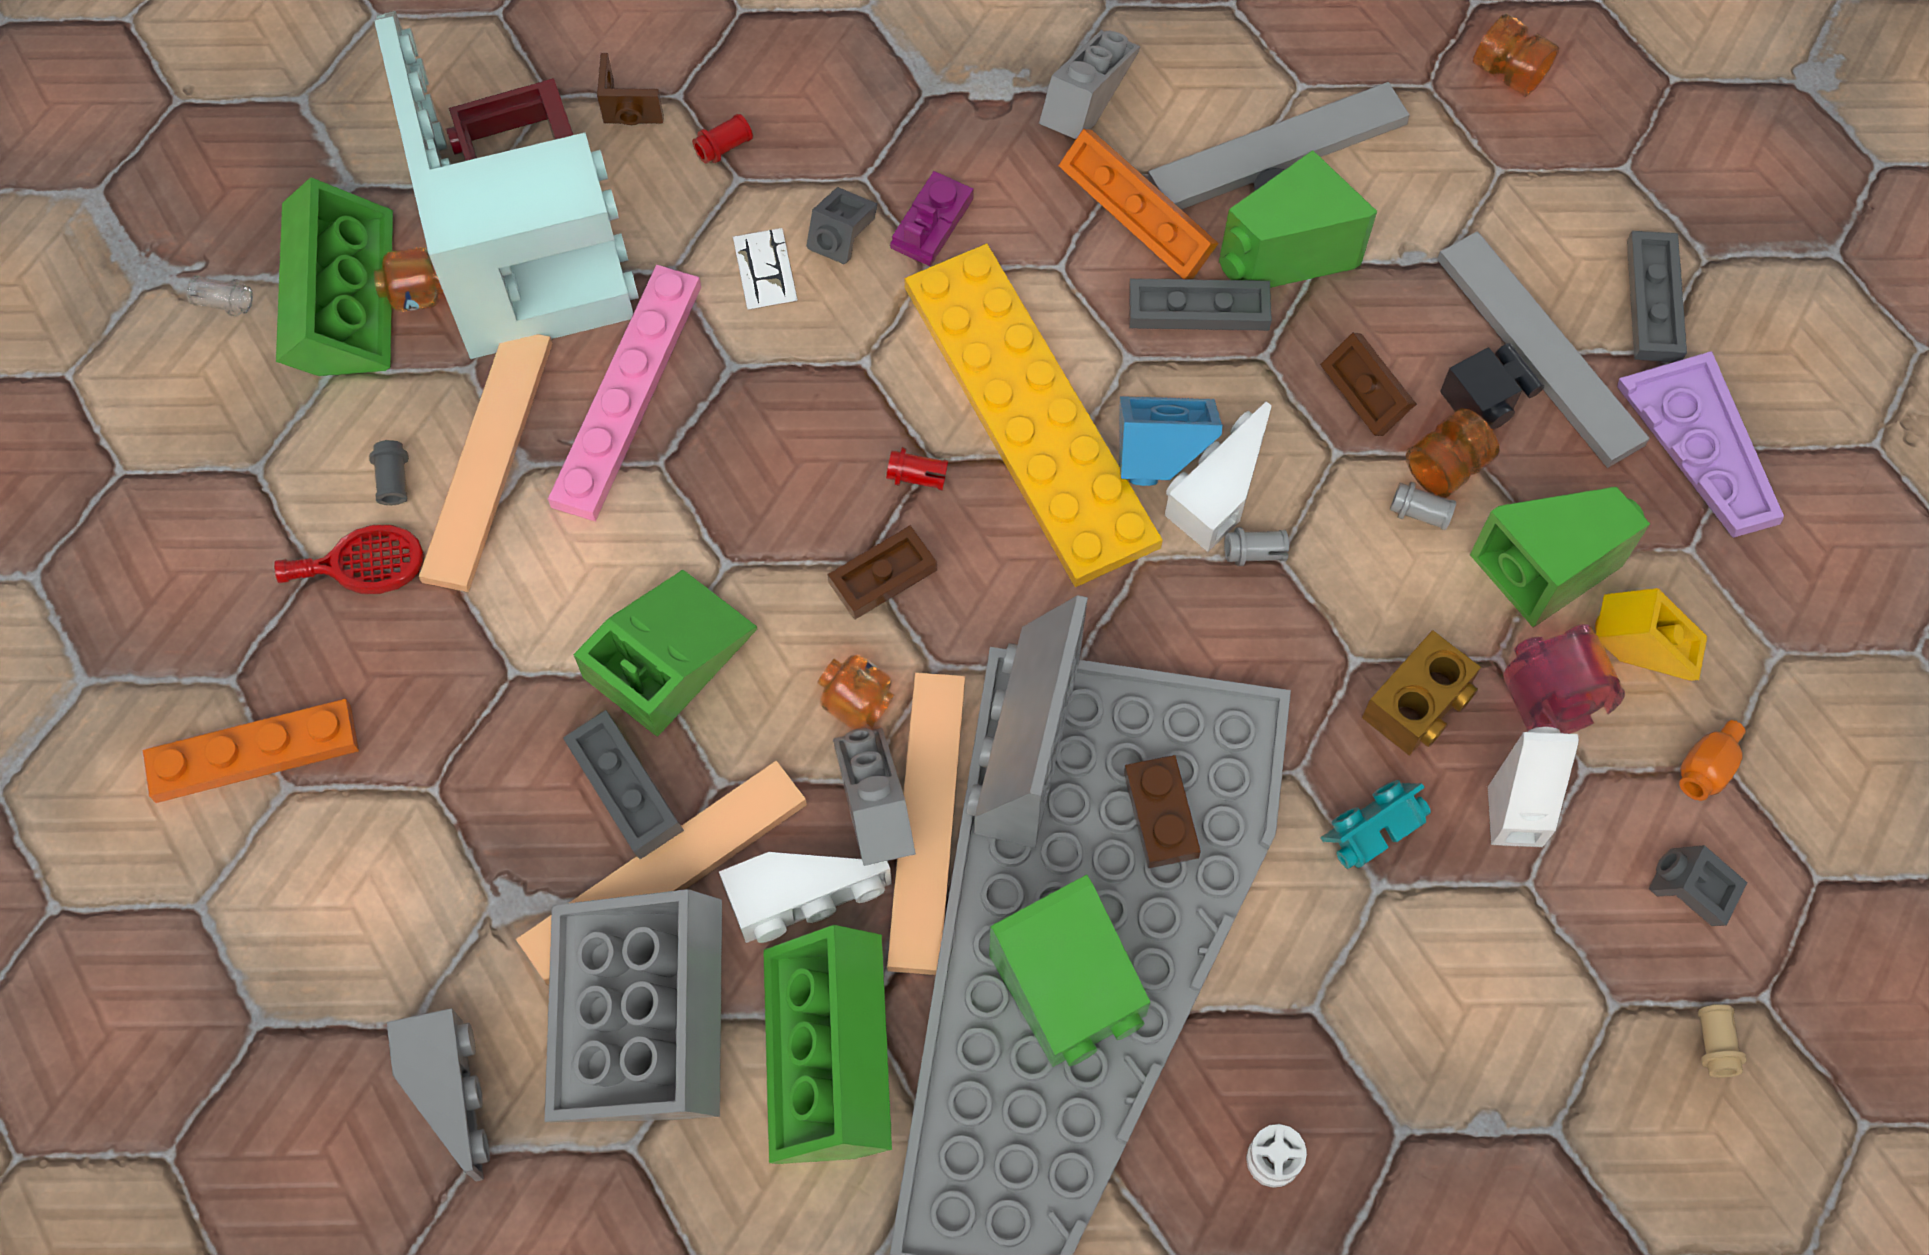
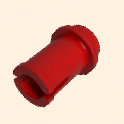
M736 114L733 118L709 131L705 129L698 131V137L694 138L692 143L702 162L705 164L710 161L717 163L721 161L722 154L746 141L752 140L753 133L747 120L741 114Z
M903 447L901 452L891 450L886 479L895 480V485L900 486V482H906L943 491L946 476L931 474L926 471L946 475L949 460L906 453L907 448Z

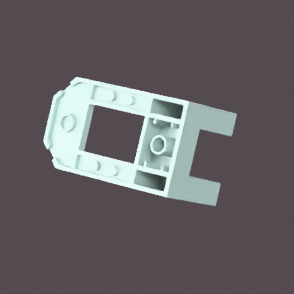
M396 11L377 15V19L374 20L428 253L470 359L494 354L497 352L499 343L537 334L554 339L630 320L633 316L630 300L638 299L639 296L632 271L622 273L620 262L628 261V256L622 234L613 235L610 224L611 220L619 219L612 190L601 191L599 181L608 179L601 150L591 152L586 133H581L451 164L449 158L441 159L439 150L447 149V144L441 123L436 122L438 120L430 93L425 94L427 93L426 86L429 85L422 59H416V56L419 55L411 28L402 30Z

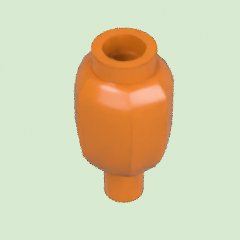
M1734 720L1728 721L1721 732L1715 731L1705 735L1688 752L1681 765L1680 772L1682 778L1679 782L1681 790L1688 797L1703 801L1708 796L1718 794L1728 785L1743 758L1742 750L1738 743L1746 730L1741 723Z

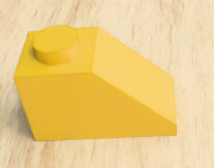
M1659 588L1604 594L1600 615L1595 623V639L1620 662L1689 681L1699 680L1707 635Z

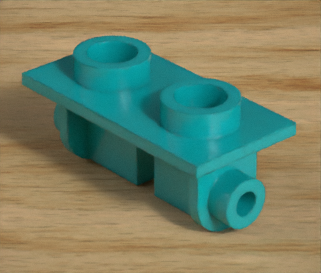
M1400 780L1387 783L1372 794L1375 801L1362 810L1355 807L1337 816L1331 822L1334 828L1320 837L1322 842L1339 843L1342 849L1337 851L1336 855L1346 869H1350L1353 866L1361 868L1389 848L1379 832L1380 830L1385 828L1391 840L1398 842L1426 823V816L1431 814V809L1422 797H1414L1416 793L1425 788L1422 783H1401Z

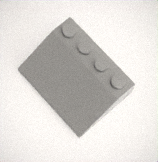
M1077 595L1022 627L1018 645L1008 644L1002 673L1010 674L1006 691L1000 689L996 691L991 719L999 722L995 738L985 736L979 760V766L987 768L983 785L973 784L967 807V814L975 816L974 834L1036 848L1080 662L1088 597Z
M685 889L552 905L545 1122L645 1121L720 1117L722 899Z

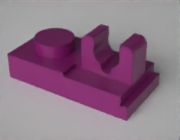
M933 171L892 235L890 248L931 266L973 201L974 189Z

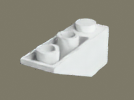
M1265 402L1253 414L1250 411L1245 412L1233 425L1230 432L1231 435L1222 444L1218 441L1213 442L1201 455L1198 462L1199 465L1189 475L1186 472L1179 474L1166 491L1168 501L1165 516L1207 552L1240 522L1271 410V405L1268 402Z
M1537 727L1528 732H1523L1488 786L1491 845L1543 847L1556 831L1579 742L1578 734L1560 733V730L1554 727Z
M767 852L719 871L724 889L746 943L755 939L759 943L774 940L782 936L787 931L786 927L804 919L808 923L823 920L835 913L836 906L853 899L857 903L870 901L880 896L885 891V886L892 884L890 867L887 861L864 866L862 859Z

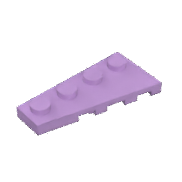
M1712 351L1619 378L1618 389L1733 538L1781 524L1784 518L1783 512Z

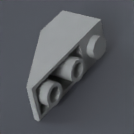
M1100 30L1051 76L1039 124L1074 139H1077L1083 129H1091L1097 123L1137 56L1140 46L1129 42L1127 37L1121 33Z
M868 728L855 729L843 737L834 738L835 751L863 865L866 866L915 855L905 797L883 728L874 730Z
M452 1008L387 1022L394 1078L463 1171L474 1181L484 1180L482 1163L489 1162L490 1152L485 1130H477L475 1109L482 1108L483 1099L477 1075L470 1076L468 1056L475 1055L476 1053L471 1024H463V1020Z

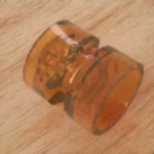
M1506 13L1496 20L1483 37L1473 57V63L1493 77L1503 74V83L1526 97L1537 88L1549 72L1559 53V47L1538 33L1530 37L1528 35V27Z
M1460 408L1439 423L1434 432L1427 433L1409 447L1406 452V462L1411 474L1427 492L1447 498L1467 483L1471 475L1479 473L1498 457L1500 452L1499 442L1488 423L1478 414L1469 409Z

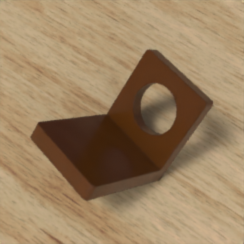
M601 53L597 98L603 123L624 125L663 124L664 113L659 89L613 88L614 78L608 53Z

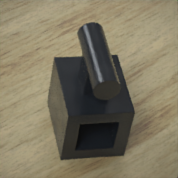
M1507 343L1501 346L1495 354L1488 347L1450 367L1440 392L1473 435L1488 426L1491 429H1496L1504 425L1514 416V407L1522 390L1528 398H1532L1544 389V385L1512 344Z

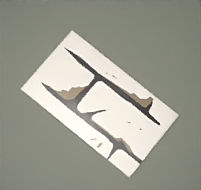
M779 228L734 236L733 240L747 310L798 301L783 229Z

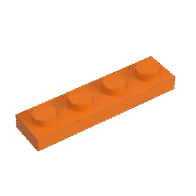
M1083 129L1058 165L1182 279H1193L1219 244L1093 130Z
M346 699L144 749L143 756L149 797L155 803L358 752L359 748L351 706Z

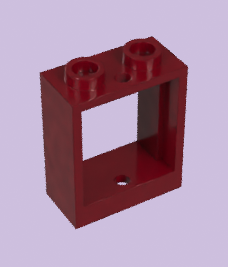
M554 78L450 107L449 111L454 126L446 128L454 155L463 153L465 161L477 158L472 141L544 120L548 121L554 140L573 135Z

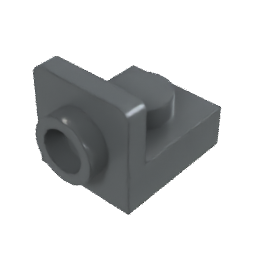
M839 187L835 188L812 209L806 244L807 248L841 264H846L851 259L854 238L875 219L877 203Z
M1705 845L1670 849L1659 860L1656 867L1657 873L1649 890L1657 897L1676 895L1711 926H1727L1748 882Z

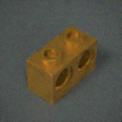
M1432 630L1370 699L1362 719L1409 756L1421 742L1429 748L1448 725L1442 718L1452 707L1456 711L1461 712L1477 693L1478 688L1472 683L1481 667ZM1437 672L1445 675L1451 684L1442 685L1435 682L1430 673ZM1409 707L1414 709L1419 714L1420 720L1405 718L1400 713L1399 708Z

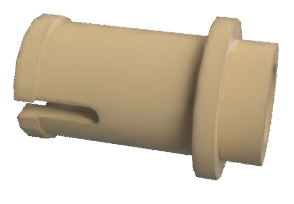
M1710 1005L1698 1010L1706 1055L1701 1057V1062L1704 1067L1708 1068L1709 1075L1712 1077L1726 1078L1740 1075L1743 1073L1742 1064L1747 1062L1745 1053L1739 1051L1734 1021L1735 1012L1734 1008L1729 1005Z

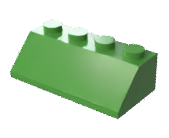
M312 177L282 203L276 362L316 376L380 372L390 368L393 210Z
M832 925L764 949L769 1163L787 1164L851 1160L892 1150L882 935Z

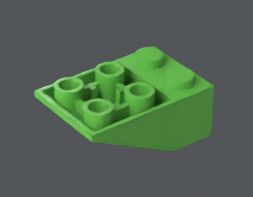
M681 570L609 617L573 655L583 679L658 737L755 633L757 626L686 571Z

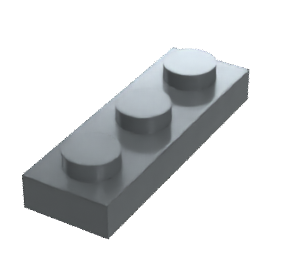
M1631 231L1627 239L1634 360L1666 362L1683 360L1687 354L1678 233Z
M1130 278L1129 328L1270 330L1272 321L1270 281Z
M604 710L563 737L629 846L639 859H642L684 831L607 710Z

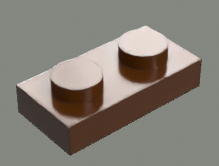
M1353 332L1320 364L1374 436H1384L1417 405L1361 333Z
M911 525L828 573V583L854 620L936 572L937 561Z
M1176 755L1126 764L1124 776L1148 869L1199 859L1201 850Z

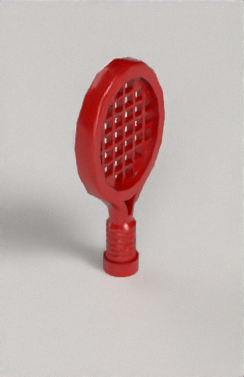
M370 525L356 529L342 537L323 558L315 560L305 558L287 561L286 559L276 560L274 568L278 583H287L293 579L325 574L335 579L345 589L360 594H382L397 590L412 581L422 569L425 555L418 538L407 529L394 525ZM399 541L398 546H393L392 542ZM389 542V547H383V543ZM373 544H379V548L373 549ZM369 545V549L363 550V546ZM359 546V551H353V547ZM403 549H409V553H403ZM393 550H399L400 554L393 555ZM380 552V557H373V553ZM383 552H390V555L383 556ZM363 554H370V558L363 559ZM360 555V559L354 560L353 556ZM350 556L349 561H344V557ZM410 557V562H403V558ZM400 558V563L393 562V559ZM384 560H390V564L384 565ZM380 561V565L374 566V562ZM370 562V567H364V563ZM354 564H360V568L354 569ZM350 565V569L344 570V566ZM400 567V572H394V568ZM384 569H390L391 573L384 574ZM374 570H381V574L374 575ZM371 571V575L364 576V572ZM361 572V577H354V573Z

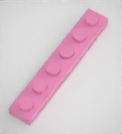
M655 266L548 497L551 508L596 522L700 292L701 283L699 277L663 266Z

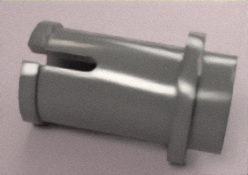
M385 440L377 442L373 446V451L369 454V461L375 467L376 502L382 505H399L407 501L404 464L408 462L409 454L403 449V444L398 441Z

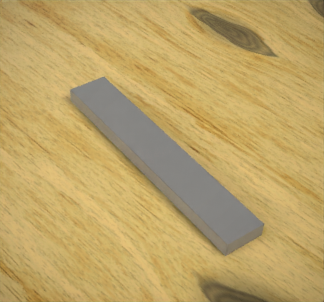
M1386 82L1150 170L1148 172V180L1180 209H1184L1255 182L1260 173L1267 169L1280 168L1285 170L1312 150L1322 157L1405 126L1410 115L1390 83Z
M1478 231L1440 251L1437 259L1438 262L1505 344H1512L1544 385L1543 390L1607 468L1646 446L1650 439Z

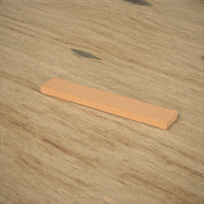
M537 334L499 343L419 574L422 583L469 592L552 346L549 336Z
M915 672L904 797L916 854L897 858L887 971L936 975L946 913L965 676Z
M776 760L681 825L684 830L683 832L642 859L636 856L569 903L685 890L807 805L806 799ZM552 915L516 939L547 985H549Z

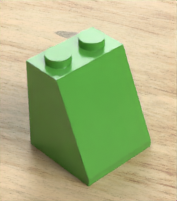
M1312 150L1229 209L1219 263L1226 276L1231 280L1270 281V288L1355 269L1362 264L1377 210Z
M1617 487L1501 505L1490 512L1470 556L1534 628L1622 568L1650 523L1645 518L1641 507L1634 500L1627 498Z
M1088 875L1075 880L990 926L989 956L1052 1067L1065 1060L1069 1067L1079 1064L1096 1053L1098 1050L1095 1046L1096 1043L1112 1034L1116 1040H1121L1133 1034L1145 1024L1142 1018L1147 1016L1151 1002Z

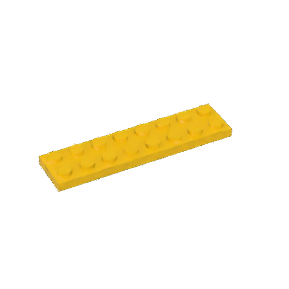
M988 244L979 246L904 278L905 290L1074 587H1078L1161 549L1163 539L1128 480L1121 479L1118 463Z

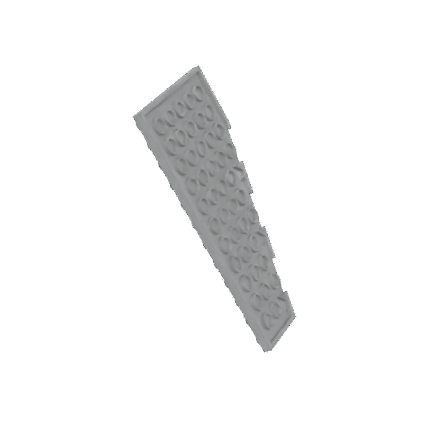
M990 647L890 1255L1074 1254L1275 837L1291 690L1080 660L1036 848L974 834L975 816L967 814L973 784L983 785L987 768L979 766L985 736L995 738L999 722L991 719L997 689L1007 690L1010 674L1002 673L1007 649ZM1176 755L1201 853L1199 859L1148 869L1124 776V767L1126 764ZM1088 875L1151 1003L1147 1016L1142 1018L1145 1024L1133 1034L1121 1040H1116L1112 1034L1096 1043L1095 1046L1098 1049L1096 1053L1081 1063L1069 1067L1065 1060L1052 1067L989 956L990 926L1075 880Z

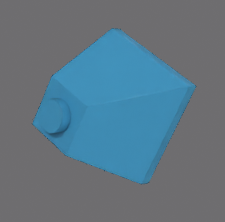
M1120 396L1119 467L1121 479H1129L1130 483L1140 486L1156 485L1158 480H1171L1222 435L1223 425L1215 400Z

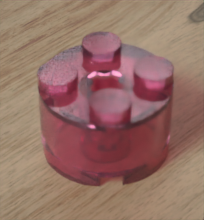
M1588 624L1575 626L1563 635L1545 641L1542 637H1532L1524 640L1515 647L1514 651L1517 657L1507 666L1503 674V679L1527 732L1537 727H1554L1564 734L1579 731L1594 724L1591 714L1602 707L1605 708L1607 714H1610L1622 703L1625 697V690L1600 638L1594 634L1592 627Z

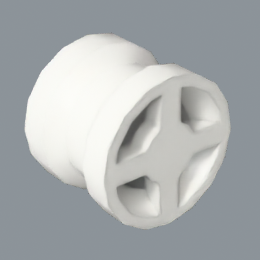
M1281 1124L1269 1125L1259 1131L1248 1147L1246 1156L1248 1170L1253 1178L1262 1185L1272 1188L1285 1186L1294 1180L1305 1165L1307 1156L1305 1142L1300 1134L1291 1127ZM1262 1156L1268 1157L1274 1163V1169H1272V1164L1268 1162L1267 1158H1262Z

